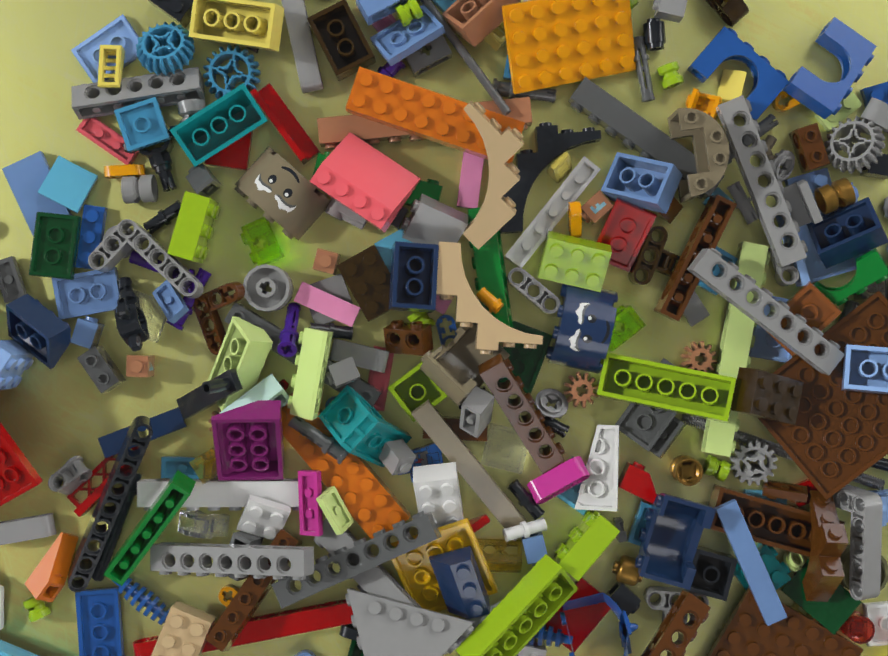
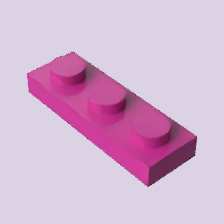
M299 470L300 535L321 536L323 535L322 509L316 500L322 494L321 471Z

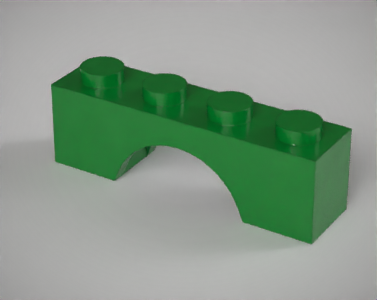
M874 248L856 259V273L847 284L840 287H828L818 281L813 284L830 301L839 306L849 300L848 296L854 293L859 295L868 289L867 286L873 282L879 284L888 278V266L878 250Z

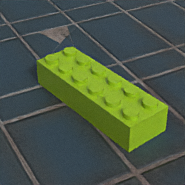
M607 353L603 363L597 395L728 423L737 379Z
M545 554L522 577L521 581L507 593L506 597L492 609L491 613L477 625L475 630L461 642L455 651L460 656H516L578 590V587L563 567Z

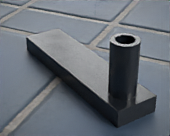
M230 369L210 381L203 382L200 387L176 401L183 419H188L243 388L236 369Z

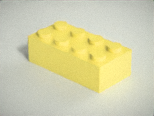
M193 0L189 37L202 41L279 52L285 8L273 3L251 0Z

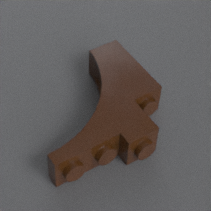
M810 490L808 499L812 525L811 551L808 568L802 584L806 601L828 602L845 577L840 556L849 542L844 524L839 523L833 496L826 500L818 490Z

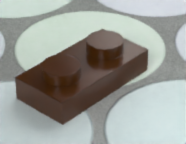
M768 480V482L763 481L762 495L769 499L776 500L781 498L788 499L793 503H807V486Z

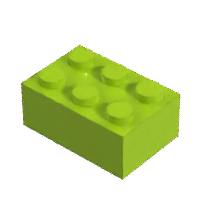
M185 191L167 254L202 263V259L205 260L208 254V248L206 247L208 239L211 240L214 233V227H212L214 219H217L220 213L219 203L211 198Z
M548 231L538 269V278L601 292L612 254L611 245Z
M588 510L582 517L583 522L580 526H575L568 534L569 539L565 543H560L554 551L557 563L577 581L582 578L620 532L599 511Z

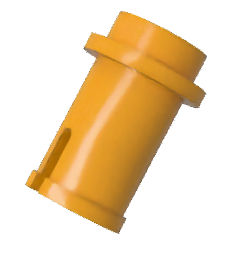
M485 287L476 295V298L489 308L490 313H498L504 305L501 302L502 299H497Z

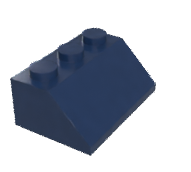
M869 197L822 217L823 221L817 224L813 222L806 224L817 254L826 269L888 243L886 233Z
M25 294L6 304L8 336L49 369L54 368L71 343V328L69 324L62 321L53 311L45 308L37 299H34L29 294Z
M471 546L429 557L449 613L466 619L490 614L489 597Z

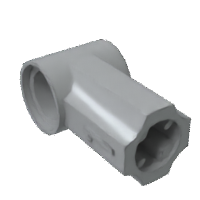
M331 198L325 210V213L340 221L344 220L361 230L367 223L365 219Z
M784 243L783 246L788 248L787 243ZM768 248L775 271L774 278L776 283L780 286L796 283L799 279V272L794 267V264L791 263L784 267H778L771 248ZM784 271L790 273L791 278L789 282L783 278Z

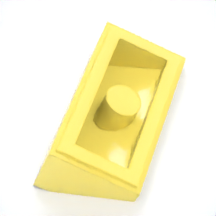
M723 69L717 96L722 98L721 104L742 95L747 72Z

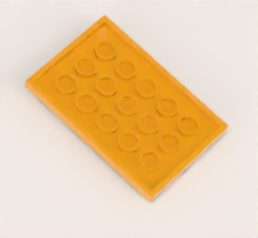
M529 0L502 5L514 94L583 81L585 77L594 79L636 70L630 0Z

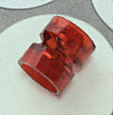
M855 610L839 630L853 642L864 644L874 637L875 626L869 618Z

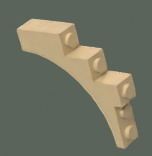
M470 101L463 110L475 123L483 139L488 156L489 179L484 202L476 217L464 230L463 235L479 250L516 214L515 202L507 196L505 198L503 195L520 180V175L518 174L520 170L512 162L508 164L507 161L524 145L522 140L524 136L516 128L512 130L509 126L502 132L500 130L502 126L494 118L490 120L484 114L486 110L480 103L476 102L474 104Z
M438 243L436 295L440 296V300H453V297H457L455 323H460V327L472 328L473 324H477L475 350H480V354L493 355V351H498L499 343H502V347L515 348V344H524V348L537 349V345H542L543 336L511 328L496 319L481 305L465 277L461 259V243Z

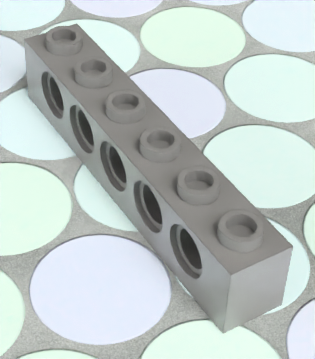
M199 67L183 69V71L176 70L175 74L168 72L167 76L163 73L157 76L155 73L125 77L121 80L120 88H99L98 82L72 86V109L78 119L81 120L113 115L116 109L153 97L157 98L160 107L177 105L179 101L186 99L205 100L204 79ZM109 80L104 82H115V80Z

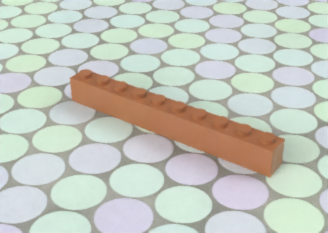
M530 97L503 99L511 109V112L506 116L525 122L523 130H527L528 126L532 124ZM493 100L478 102L484 109L504 115ZM356 115L317 118L319 144L321 147H325L326 150L335 149L349 132L371 146L379 145L380 141L400 143L401 139L408 138L410 141L422 140L421 137Z

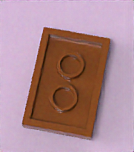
M810 281L785 303L790 307L789 311L791 313L801 315L807 320L805 324L811 328L816 327L820 331L842 313ZM783 318L781 320V327L785 328L787 320ZM800 331V332L798 333V340H799V342H800V341L803 339V337H804V334H803L802 331ZM773 337L792 356L795 355L793 351Z

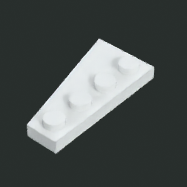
M597 425L589 459L586 464L590 477L581 483L574 509L618 511L620 425Z

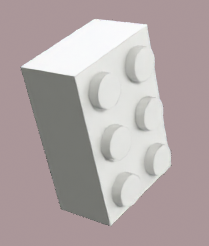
M456 462L413 467V486L418 513L424 511L425 515L432 513L437 527L463 520V506Z

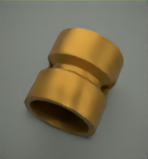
M841 178L832 182L831 186L826 184L814 190L816 204L823 214L836 211L838 206L841 208L855 203L856 200L854 189L847 178Z
M687 455L677 456L670 463L672 477L685 486L696 485L703 477L702 465Z

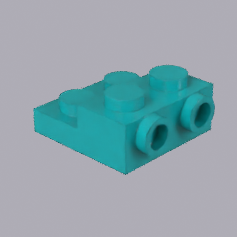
M762 543L756 545L774 588L777 590L791 580V577L788 575L791 570L783 561L779 563L776 559L778 553L772 546ZM737 561L734 576L743 588L747 590L749 585Z

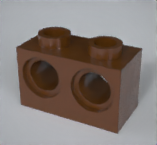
M817 123L789 133L801 173L830 164Z
M394 320L390 325L383 328L385 348L389 353L424 356L429 350L434 349L431 324H423L422 321L404 323L403 320Z

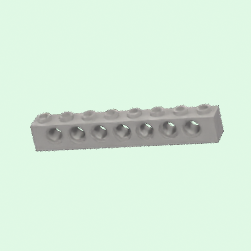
M742 95L718 105L715 109L778 267H784L807 258V245L804 240L799 238V225L796 220H792L790 212H792L791 205L788 200H784L782 192H784L783 185L775 177L776 167L774 162L767 157L768 147L765 140L760 139L758 134L760 127L757 120L752 119L750 114L752 107L749 100H745ZM735 116H741L744 119L743 126H737L734 123ZM743 136H749L752 139L750 147L743 145ZM751 156H757L760 159L758 167L751 165ZM759 176H765L768 179L766 187L758 184ZM767 196L775 198L776 204L774 207H769L766 204ZM777 215L781 216L784 220L782 227H777L774 224V218ZM785 235L789 236L792 240L788 248L782 244V238Z
M706 248L700 251L687 268L689 272L817 371L826 375L831 374L845 355L839 350L840 346L832 340L827 341L823 338L824 333L805 324L807 320L804 317L791 313L789 311L790 307L780 300L777 302L773 299V294L766 288L762 287L760 289L755 285V279L747 274L742 275L738 271L739 267L731 261L726 262L721 258L722 254L714 248ZM715 265H718L720 268L718 276H714L712 273ZM732 278H734L737 282V285L733 290L730 288L729 285L730 280ZM751 291L754 298L749 303L747 301V294ZM768 304L770 306V313L766 316L764 314V307ZM783 318L787 320L785 328L781 327V320ZM800 331H802L803 334H804V337H803V339L799 342V340H798V333H799ZM819 344L820 352L815 354V346Z
M160 542L153 544L150 548V571H159L160 575L178 572L179 576L190 575L192 572L196 573V576H208L209 573H215V577H226L228 574H234V578H245L247 575H253L254 579L273 576V579L280 580L286 579V576H291L293 580H305L306 576L314 574V547ZM288 559H289L290 562H291V567H289V565H288V563H287V560H288Z

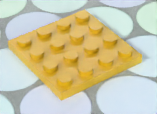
M468 518L438 527L442 537L391 559L405 590L424 609L435 612L447 609L429 557L468 546L472 548L488 596L498 593V588ZM399 541L393 542L391 545L397 547Z

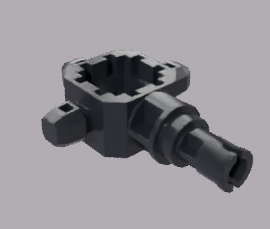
M168 129L171 139L164 141L165 144L161 145L162 147L152 149L151 151L146 150V148L138 150L140 154L149 158L152 169L159 175L164 192L171 191V188L172 190L177 188L171 173L172 160L169 153H171L174 147L172 138L175 139L170 129ZM124 142V143H123L124 150H125L126 153H129V152L127 151V148H126V145H125V142Z
M121 277L118 279L120 289L119 299L117 300L118 305L114 309L116 325L120 336L129 345L132 351H139L143 346L142 342L149 339L147 320L140 308L139 298L133 292L132 279L130 277Z

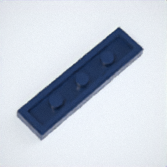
M179 407L149 418L153 430L150 441L187 427ZM130 426L98 438L105 458L119 453ZM146 426L137 428L138 431H145L147 429Z

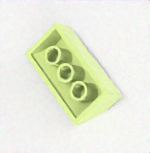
M233 316L208 379L210 381L227 370L236 369L243 389L218 402L217 405L221 411L257 385L259 375L264 368L266 358L273 344V341L264 329L237 316Z
M305 327L304 331L300 332L299 344H302L300 353L297 352L295 358V365L298 366L297 374L292 376L291 387H294L293 396H289L287 404L291 415L307 420H314L319 415L333 335L331 331Z

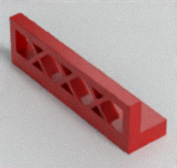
M270 83L259 91L255 88L250 91L303 165L318 155V153H321Z
M137 446V447H134V448H131V449H132V450H136V449H138L139 447ZM115 455L105 458L92 471V476L67 496L77 507L74 512L79 517L87 514L98 502L110 473H107V463L115 461L116 458H113ZM127 464L121 466L122 469H128L131 467ZM94 476H102V483L98 487H92V478ZM79 491H88V497L82 503L75 497Z

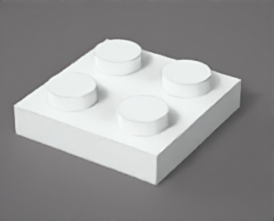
M250 494L236 530L274 540L279 531L284 528L291 512V506Z

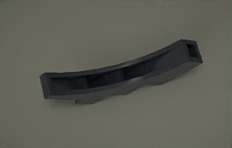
M551 122L540 123L539 127L535 128L536 153H533L531 149L521 150L520 154H517L515 157L516 167L520 170L518 173L520 180L503 196L505 198L508 196L515 202L517 211L500 229L501 234L522 233L526 199L540 172L563 152L581 145L599 142L601 140V130L595 131L594 127L583 128L582 132H574V129L561 130V133L558 134L557 125H552Z

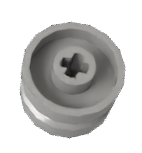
M268 264L256 266L248 272L243 282L245 289L244 297L249 305L257 310L266 312L278 311L287 306L292 299L294 291L292 279L280 267ZM267 285L272 288L271 292L266 291Z

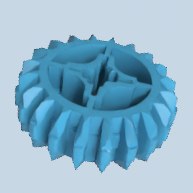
M164 22L163 25L156 24L154 28L149 27L148 32H142V37L138 38V44H136L137 57L141 65L150 73H156L157 76L161 73L167 76L168 72L175 74V71L178 69L183 71V65L189 66V60L193 59V53H195L194 40L189 37L187 28L184 29L181 24L176 25L174 22L170 25Z
M228 45L227 51L223 47H219V54L212 51L214 58L207 57L206 60L210 65L203 66L208 71L203 74V78L208 79L204 84L206 87H210L209 92L211 94L216 93V99L234 89L238 82H245L244 84L248 90H253L254 88L257 90L253 84L260 83V79L255 76L261 75V71L256 69L259 63L254 61L255 57L253 54L248 55L247 49L241 51L240 46H236L233 51L232 46ZM229 60L226 66H220L224 61ZM239 60L246 63L248 75L239 71ZM234 70L237 75H232L230 78L227 74L232 73ZM216 74L224 77L225 89L218 86Z

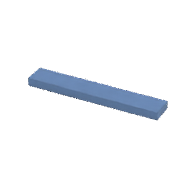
M733 499L715 507L765 624L769 626L787 618L737 501Z

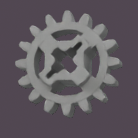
M747 439V445H743L740 442V449H735L734 451L736 455L729 457L734 462L731 463L730 467L731 470H734L732 472L735 477L739 476L738 479L741 483L746 480L749 486H751L753 481L759 486L762 479L768 482L766 477L768 475L773 477L774 474L771 470L777 469V465L773 463L778 460L773 455L774 450L768 448L766 442L761 445L758 439L755 440L754 444L749 439ZM765 455L767 457L766 465L764 464ZM740 460L743 461L742 470L740 469ZM749 461H753V462H756V461H757L758 464H756V463H755V464H754V463H751V464H750Z

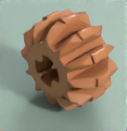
M693 341L691 342V348L688 346L684 347L687 354H681L680 357L686 358V361L682 362L681 365L688 366V369L707 372V369L713 371L714 368L711 366V363L717 364L718 361L712 359V356L717 355V352H709L712 349L711 344L705 346L704 341H699L697 345ZM700 355V357H703L702 361H695L696 356Z
M576 372V380L570 375L568 378L572 383L564 382L563 384L569 387V390H564L563 394H571L566 401L571 402L574 400V407H577L579 402H581V406L586 408V400L592 405L594 401L590 397H598L597 393H594L593 390H597L599 385H592L596 379L592 377L588 380L589 373L585 372L582 378L581 373ZM584 384L583 388L586 389V392L578 395L579 392L576 391L577 386L581 387Z

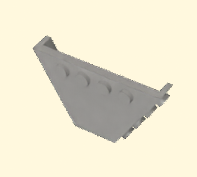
M348 588V593L345 594L347 604L352 607L353 615H351L353 627L357 628L359 634L357 644L359 649L363 650L364 656H443L446 652L451 654L459 645L457 640L462 635L466 638L474 629L472 624L475 621L465 620L360 592L354 588Z

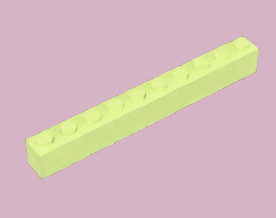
M743 241L738 244L736 255L738 260L735 265L739 267L738 271L742 275L747 274L755 279V285L761 289V285L764 286L767 276L764 273L765 265H768L770 260L769 246ZM732 278L730 287L733 290L737 285L734 278ZM751 291L747 294V301L749 303L754 298ZM729 302L726 309L715 374L737 379L739 367L750 368L751 356H749V351L754 346L755 336L753 335V329L758 324ZM730 411L728 423L706 419L701 446L702 452L727 457L734 453L736 448V441L733 440L734 434L738 432L740 420L737 419L738 412Z

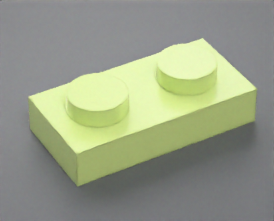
M853 92L846 99H842L840 102L842 107L837 114H831L826 119L817 114L814 116L827 132L831 131L832 127H836L839 121L842 122L862 105V102Z
M335 486L328 487L316 498L336 535L343 534L355 522Z

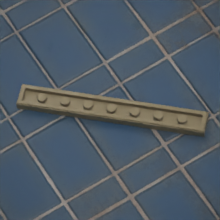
M429 399L411 412V415L450 462H456L457 471L504 528L520 525L522 521L528 522Z

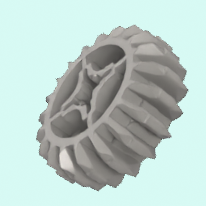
M856 116L854 121H851L847 117V123L843 124V122L839 121L838 128L832 127L833 134H827L828 141L824 142V146L826 147L829 161L835 169L839 168L843 173L848 169V172L851 174L857 169L858 172L862 173L863 167L866 166L867 169H870V163L877 164L878 160L876 157L883 155L881 149L885 148V143L883 142L885 136L882 134V129L873 120L869 122L868 119L863 118L861 120L860 117ZM860 132L870 135L871 140L862 138ZM838 150L847 152L849 157L845 158L838 155Z

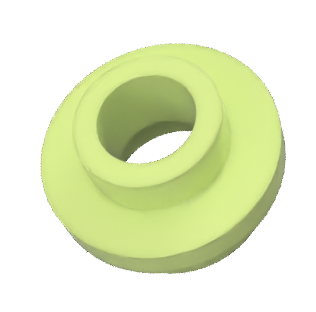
M787 551L783 556L784 563L790 570L797 572L802 569L804 558L801 554Z

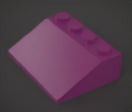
M258 400L211 416L218 481L283 480L284 445L281 400Z

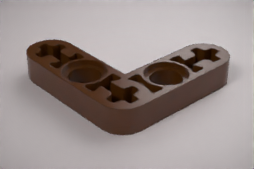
M240 282L227 283L202 294L194 300V311L208 349L214 355H218L226 335L217 310L243 299L245 289ZM235 289V293L229 296L228 292ZM217 293H219L222 298L221 304H219L216 300ZM209 320H211L214 323L213 330H211L209 327Z

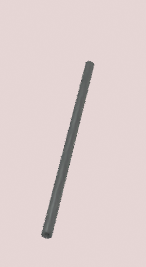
M420 0L443 25L446 37L504 116L508 115L511 112L509 106L431 0Z

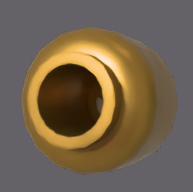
M623 555L619 561H614L612 573L616 574L617 582L630 586H635L638 582H642L643 577L639 576L638 568L635 567L636 558Z

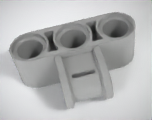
M649 586L645 589L643 596L650 608L662 610L663 622L674 604L671 603L672 597L680 595L682 590H687L679 587ZM690 592L696 597L701 596V601L709 605V600L705 595ZM653 594H659V599L656 602H650V597ZM688 613L684 616L685 624L687 623Z

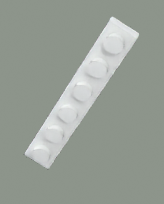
M584 156L506 253L505 257L519 268H522L546 239L548 231H552L566 214L568 203L578 199L601 169Z

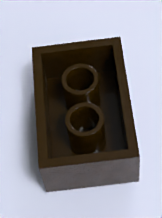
M341 0L307 18L338 81L358 72L359 66L366 68L376 63L375 56L346 0Z
M375 245L337 265L368 322L390 311L391 273Z
M739 367L731 410L774 422L795 425L804 382L760 369Z

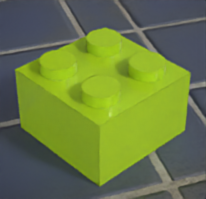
M420 362L388 387L389 391L413 422L416 421L411 415L413 410L428 399L436 406L447 397L420 369L423 362Z

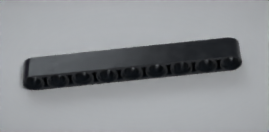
M137 416L132 421L68 572V587L73 592H82L87 588L152 438L151 421L146 416ZM140 426L147 427L145 431L137 430ZM133 445L139 446L136 450L129 449ZM126 464L131 466L128 469L121 468V466ZM115 484H122L119 488L113 487ZM107 503H114L113 506H105ZM101 521L106 522L104 525H98V524H97L98 522H101ZM92 540L98 541L97 543H90ZM83 559H90L87 562L81 561ZM81 577L82 579L75 580L74 578Z

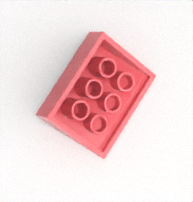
M349 132L321 163L310 182L385 233L421 178Z

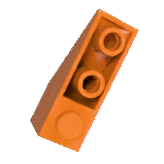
M61 532L25 582L26 587L36 600L53 602L64 587L78 542V536Z

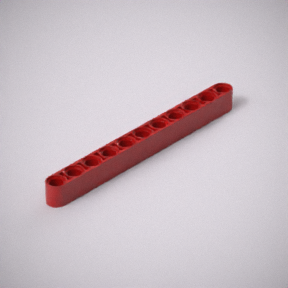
M346 599L254 616L248 621L231 647L352 624V607L348 606ZM159 635L134 641L135 656H151ZM207 641L202 653L219 649Z

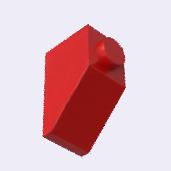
M636 461L633 464L627 462L618 479V487L653 504L657 494L650 474L644 470L646 466Z

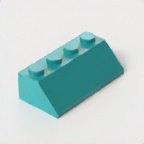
M242 83L176 125L170 131L194 167L267 122L268 119L245 84Z

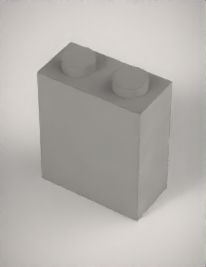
M421 194L419 200L415 199L410 211L412 213L410 217H405L401 225V229H403L402 238L413 243L438 245L439 242L458 243L468 225V215Z

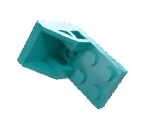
M348 385L318 416L346 451L383 468L385 465L381 462L379 456L385 442L403 439L407 444L412 438L408 432L386 422L370 403Z

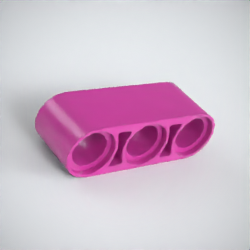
M576 456L530 481L527 486L536 504L539 505L585 481L590 477V474L581 456Z

